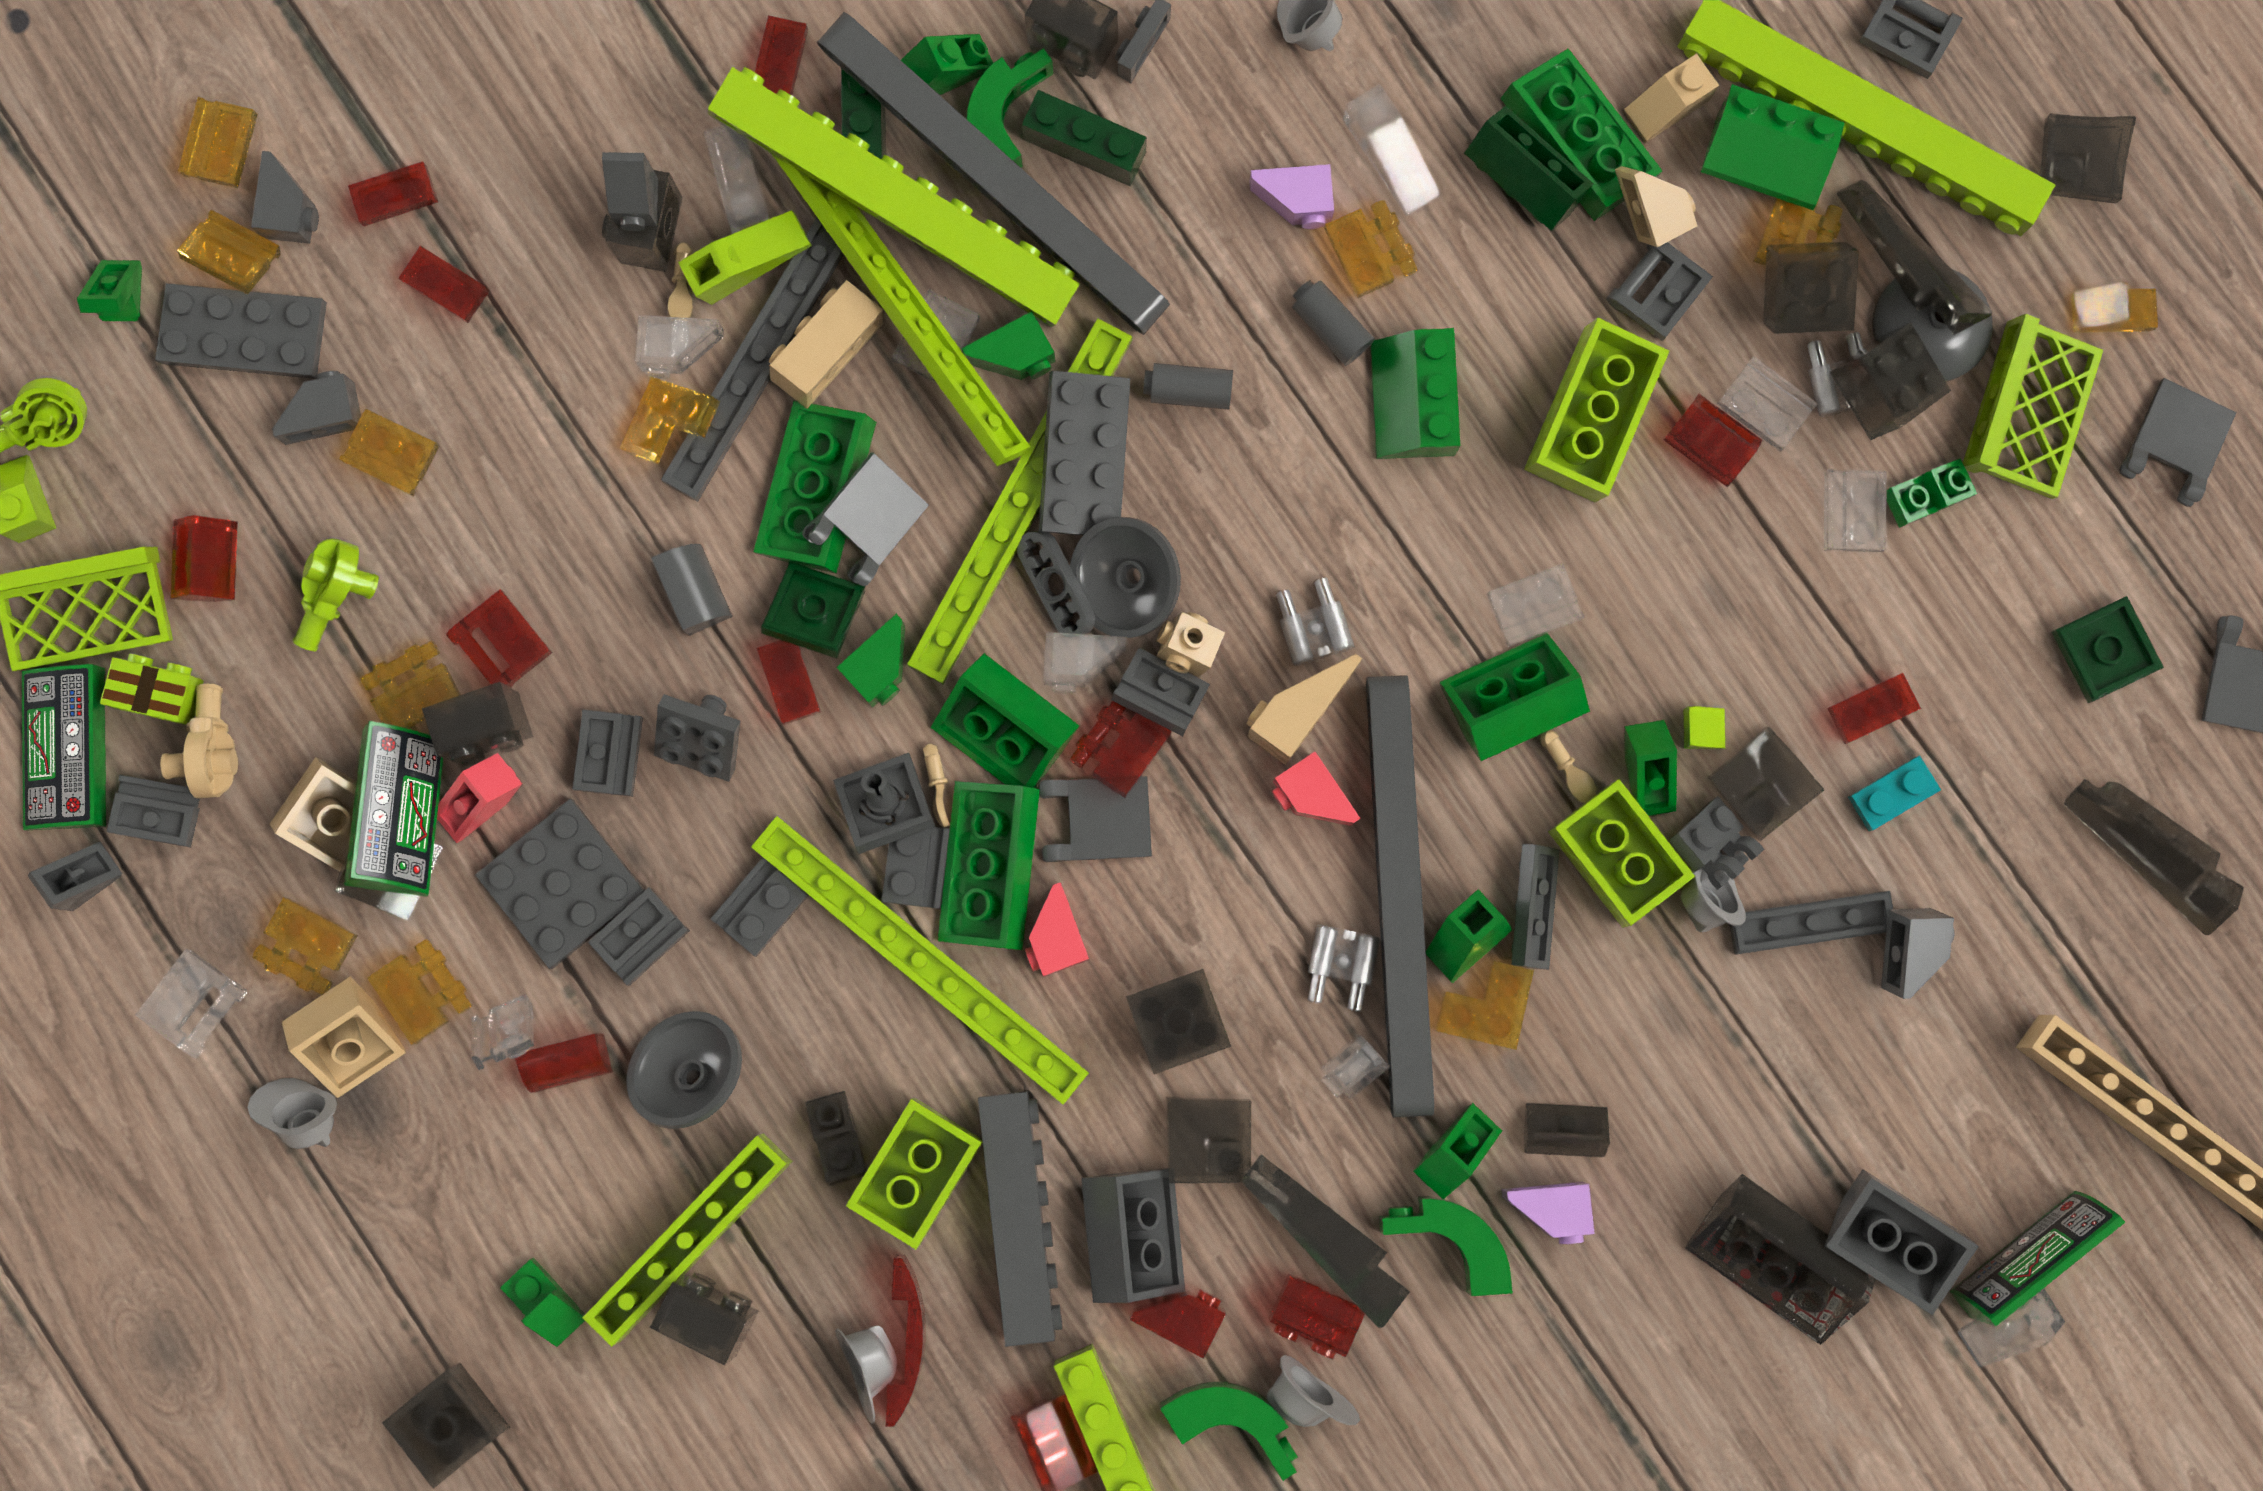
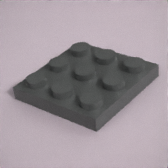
M573 799L566 801L475 874L549 969L555 968L585 944L645 891L643 886Z

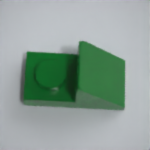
M101 260L77 297L80 313H96L102 321H138L141 301V261Z
M535 1258L530 1259L500 1287L525 1315L521 1322L556 1347L562 1344L585 1322L582 1318L585 1313Z

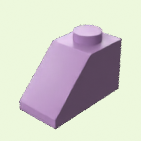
M1330 164L1251 170L1250 190L1291 225H1302L1304 229H1317L1324 227L1328 222H1332L1334 203Z
M1575 1182L1502 1189V1197L1544 1233L1553 1238L1558 1237L1559 1244L1584 1242L1583 1235L1594 1234L1590 1188L1587 1183Z

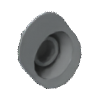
M1279 0L1277 6V18L1287 43H1296L1309 51L1318 50L1321 47L1327 51L1334 49L1332 39L1339 32L1343 20L1342 14L1334 0Z
M1703 868L1696 872L1692 870L1695 877L1682 888L1681 900L1696 930L1703 933L1725 923L1741 926L1746 921V912L1739 898L1734 879L1730 878L1721 888L1716 890Z
M283 1078L268 1082L257 1089L250 1097L247 1107L250 1118L257 1124L276 1133L287 1146L303 1149L315 1144L327 1147L330 1144L329 1134L334 1125L333 1114L337 1107V1101L335 1096L299 1079Z
M873 1326L846 1336L837 1328L835 1330L836 1337L850 1365L861 1405L868 1421L873 1424L875 1422V1412L872 1398L887 1386L895 1375L897 1366L895 1351L886 1333L880 1326Z
M1283 1355L1279 1359L1282 1373L1268 1391L1267 1400L1286 1420L1303 1427L1315 1426L1329 1417L1346 1425H1357L1359 1423L1360 1417L1357 1410L1343 1395L1315 1377L1305 1366L1291 1356Z

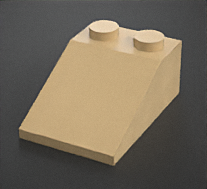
M1355 654L1274 695L1268 704L1261 700L1246 723L1251 727L1247 738L1286 765L1355 672L1362 658Z
M315 757L270 822L274 833L345 875L356 781ZM370 889L378 895H381V893L383 892L380 890Z

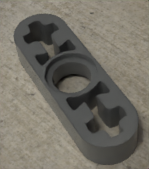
M1039 531L1024 534L1017 547L1019 559L1056 629L1067 638L1088 634L1095 624L1094 611L1055 537L1051 533ZM1041 542L1043 548L1039 551L1040 555L1035 556L1032 550L1036 548V543ZM1047 562L1053 563L1052 567H1047L1041 570V567L1047 566ZM1053 573L1059 574L1064 582V589L1060 595L1052 593L1048 585L1049 578ZM1070 598L1072 599L1071 602H1066L1065 606L1060 607V601H1065ZM1078 612L1080 619L1077 620V625L1072 626L1069 619L1073 617V613Z

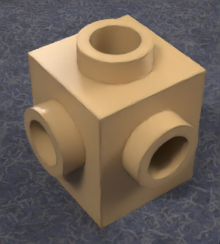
M1181 612L1172 621L1166 620L1162 625L1156 639L1157 642L1161 643L1156 657L1166 661V666L1176 672H1189L1200 677L1211 668L1225 632L1208 625L1207 619L1201 615Z

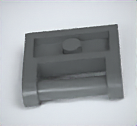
M1882 0L1859 42L1928 79L1934 72L1963 18L1953 12L1951 15H1948L1922 0ZM1894 4L1941 29L1940 34L1893 10Z
M1668 242L1659 247L1648 244V252L1620 288H1614L1606 298L1613 308L1627 314L1661 341L1667 337L1713 277ZM1665 261L1671 267L1643 303H1638L1632 298L1658 263Z

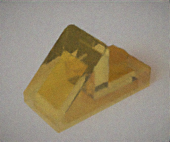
M2118 282L2072 293L2074 332L2153 331L2158 328L2156 289H2128V282Z

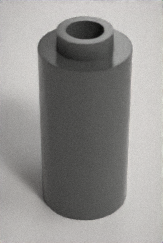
M1309 280L1293 295L1296 302L1292 308L1345 366L1356 360L1374 342L1375 338L1322 281L1313 284Z
M1154 363L1153 371L1145 370L1143 394L1151 395L1150 403L1230 410L1233 370Z

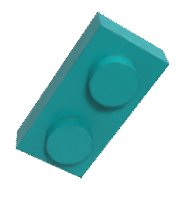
M1917 756L1850 795L1848 799L1867 830L1873 831L1941 791V788L1921 756Z

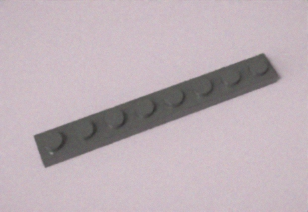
M817 217L806 234L812 246L791 259L661 479L666 485L697 502L770 381L769 359L781 344L787 346L796 336L794 333L797 326L809 315L844 256Z

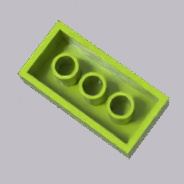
M1596 318L1585 326L1524 470L1593 502L1609 496L1667 359L1669 350L1601 318Z

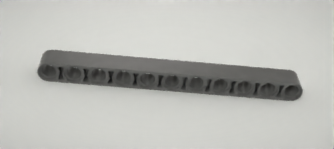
M843 12L817 41L818 46L827 56L1060 264L1072 270L1078 280L1132 328L1144 335L1170 306L1168 300L854 18Z
M1407 675L1367 677L1366 701L1391 1114L1393 1118L1433 1116L1434 1086L1409 680Z

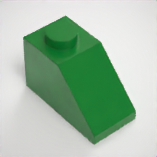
M1032 311L962 348L963 354L972 366L1018 380H1023L1028 376L1031 379L1039 378L1052 369L1051 364L1056 362L1055 352Z
M897 613L836 667L872 708L878 702L884 706L900 691L897 685L902 682L905 624Z
M1659 720L1624 726L1625 762L1632 796L1648 816L1675 812L1677 803V748L1665 721Z
M1472 1103L1432 1145L1413 1172L1444 1200L1473 1174L1503 1130Z

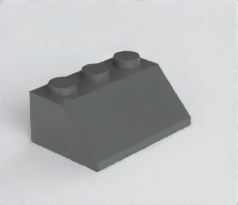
M1174 1168L1081 1178L1093 1303H1130L1185 1292Z
M1862 1169L1840 1202L1825 1242L1827 1248L1931 1315L1935 1313L1979 1247L1967 1235L1864 1169Z

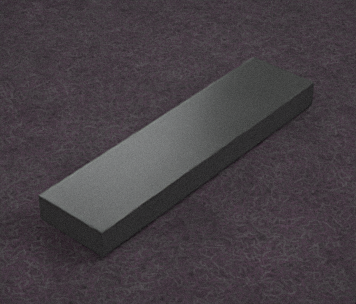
M1885 891L1746 912V921L1741 926L1729 924L1734 955L1886 933L1888 909H1893L1891 892Z

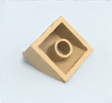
M351 976L282 1021L289 1052L337 1098L406 1053L405 1048L374 1000Z

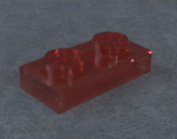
M768 15L755 73L765 80L763 86L775 94L781 89L793 95L808 33L806 23Z
M423 161L348 185L358 220L363 226L438 203L428 167Z
M422 246L418 248L399 276V280L467 323H469L490 291L480 282Z
M779 640L758 647L757 651L781 723L786 725L821 713L800 646Z
M1901 673L1827 709L1844 743L1847 744L1920 710L1921 707L1904 673Z

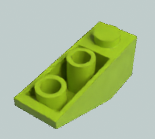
M791 210L711 242L678 263L695 296L713 305L812 245L795 212Z

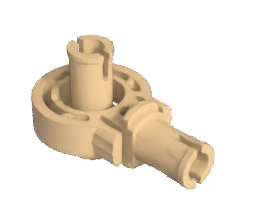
M200 684L196 686L195 718L190 719V723L186 724V729L189 733L185 739L184 752L176 754L164 753L160 762L162 776L165 779L185 777L188 788L195 798L220 797L232 785L234 775L238 770L235 743L227 733L229 729L228 724L221 719L223 688L216 684Z

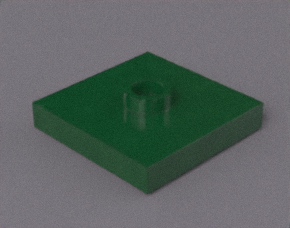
M789 562L761 626V634L837 659L865 594V586Z
M2127 596L2051 632L2087 703L2098 700L2164 668Z

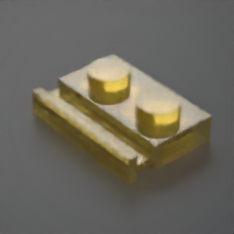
M198 97L178 172L184 177H195L202 181L238 188L258 114L250 108L219 101L211 102Z
M213 210L209 211L206 221L204 223L200 222L177 249L180 259L246 294L250 293L270 269V263L274 258L278 259L281 255L280 247L276 243Z
M365 409L347 443L349 446L344 455L341 454L339 460L414 497L419 481L423 480L440 446L428 438Z

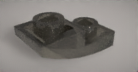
M842 1091L805 1102L813 1138L818 1146L826 1183L830 1186L864 1176L867 1172V1167L846 1092Z

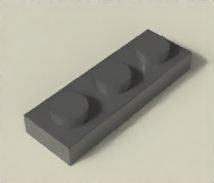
M1522 844L1519 862L1518 897L1515 904V931L1512 942L1511 965L1549 970L1560 849L1536 844Z

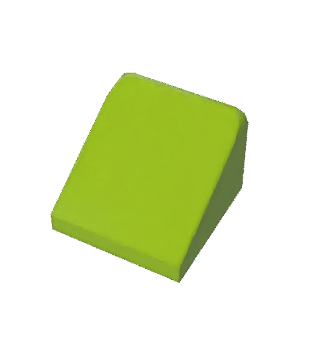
M1688 706L1683 709L1684 749H1725L1724 708Z

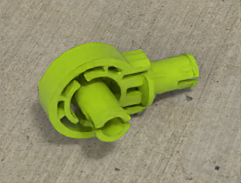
M53 378L35 379L25 384L18 392L14 404L3 409L0 417L4 423L0 425V453L14 445L23 447L26 442V448L31 451L41 445L45 447H61L76 440L81 434L87 418V406L81 396V391L66 382ZM76 414L77 424L69 429ZM68 417V420L65 422V424L59 426V424L64 422Z
M326 539L320 542L313 553L308 556L301 580V589L304 594L301 604L306 612L296 636L292 640L295 645L305 650L317 651L328 621L340 617V612L337 608L343 603L348 592L364 596L367 599L373 597L378 586L379 577L376 574H370L357 569L359 560V548L357 545L340 539Z

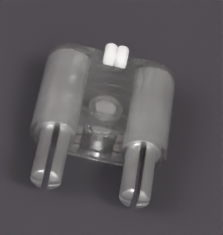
M1858 332L1850 333L1846 336L1851 356L1849 360L1826 364L1821 341H1812L1807 345L1813 367L1808 372L1819 417L1865 409L1882 403L1871 356H1865L1860 333Z
M1322 578L1321 580L1329 604H1327L1320 579H1318L1314 584L1322 606L1298 614L1296 613L1289 590H1284L1283 592L1291 616H1289L1282 592L1280 591L1276 594L1283 614L1280 625L1294 666L1307 664L1355 647L1340 601L1335 602L1327 578Z
M1317 925L1308 973L1313 974L1308 1001L1312 1003L1314 1001L1318 976L1320 975L1315 1003L1322 1002L1326 977L1352 982L1347 1006L1351 1011L1354 1009L1358 983L1360 984L1355 1011H1361L1366 985L1371 986L1380 937Z

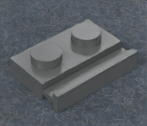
M1138 648L1111 700L1183 737L1210 684L1190 673L1176 672L1166 666V661Z
M582 710L573 790L633 797L643 722L642 716Z
M119 775L118 781H120L118 793H115L106 832L191 848L200 809L198 808L200 798H195L189 788L185 786Z
M932 827L889 843L882 902L941 909L950 828Z
M762 857L710 919L754 957H757L809 895Z
M648 887L588 943L610 968L620 976L623 982L630 986L690 930L683 925L654 890Z

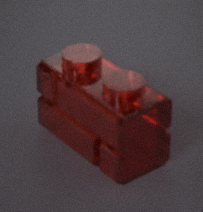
M1288 1274L1269 1315V1321L1276 1325L1273 1331L1276 1334L1294 1342L1297 1341L1298 1336L1314 1342L1311 1347L1313 1351L1333 1360L1336 1353L1344 1357L1347 1356L1366 1311L1354 1303Z

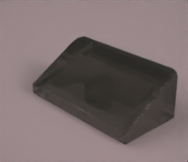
M1526 1103L1525 1153L1584 1157L1606 1156L1610 1145L1608 1107Z

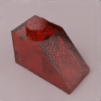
M1200 1289L1197 1295L1186 1291L1133 1308L1130 1320L1204 1359L1226 1312L1225 1309L1219 1307L1221 1299Z

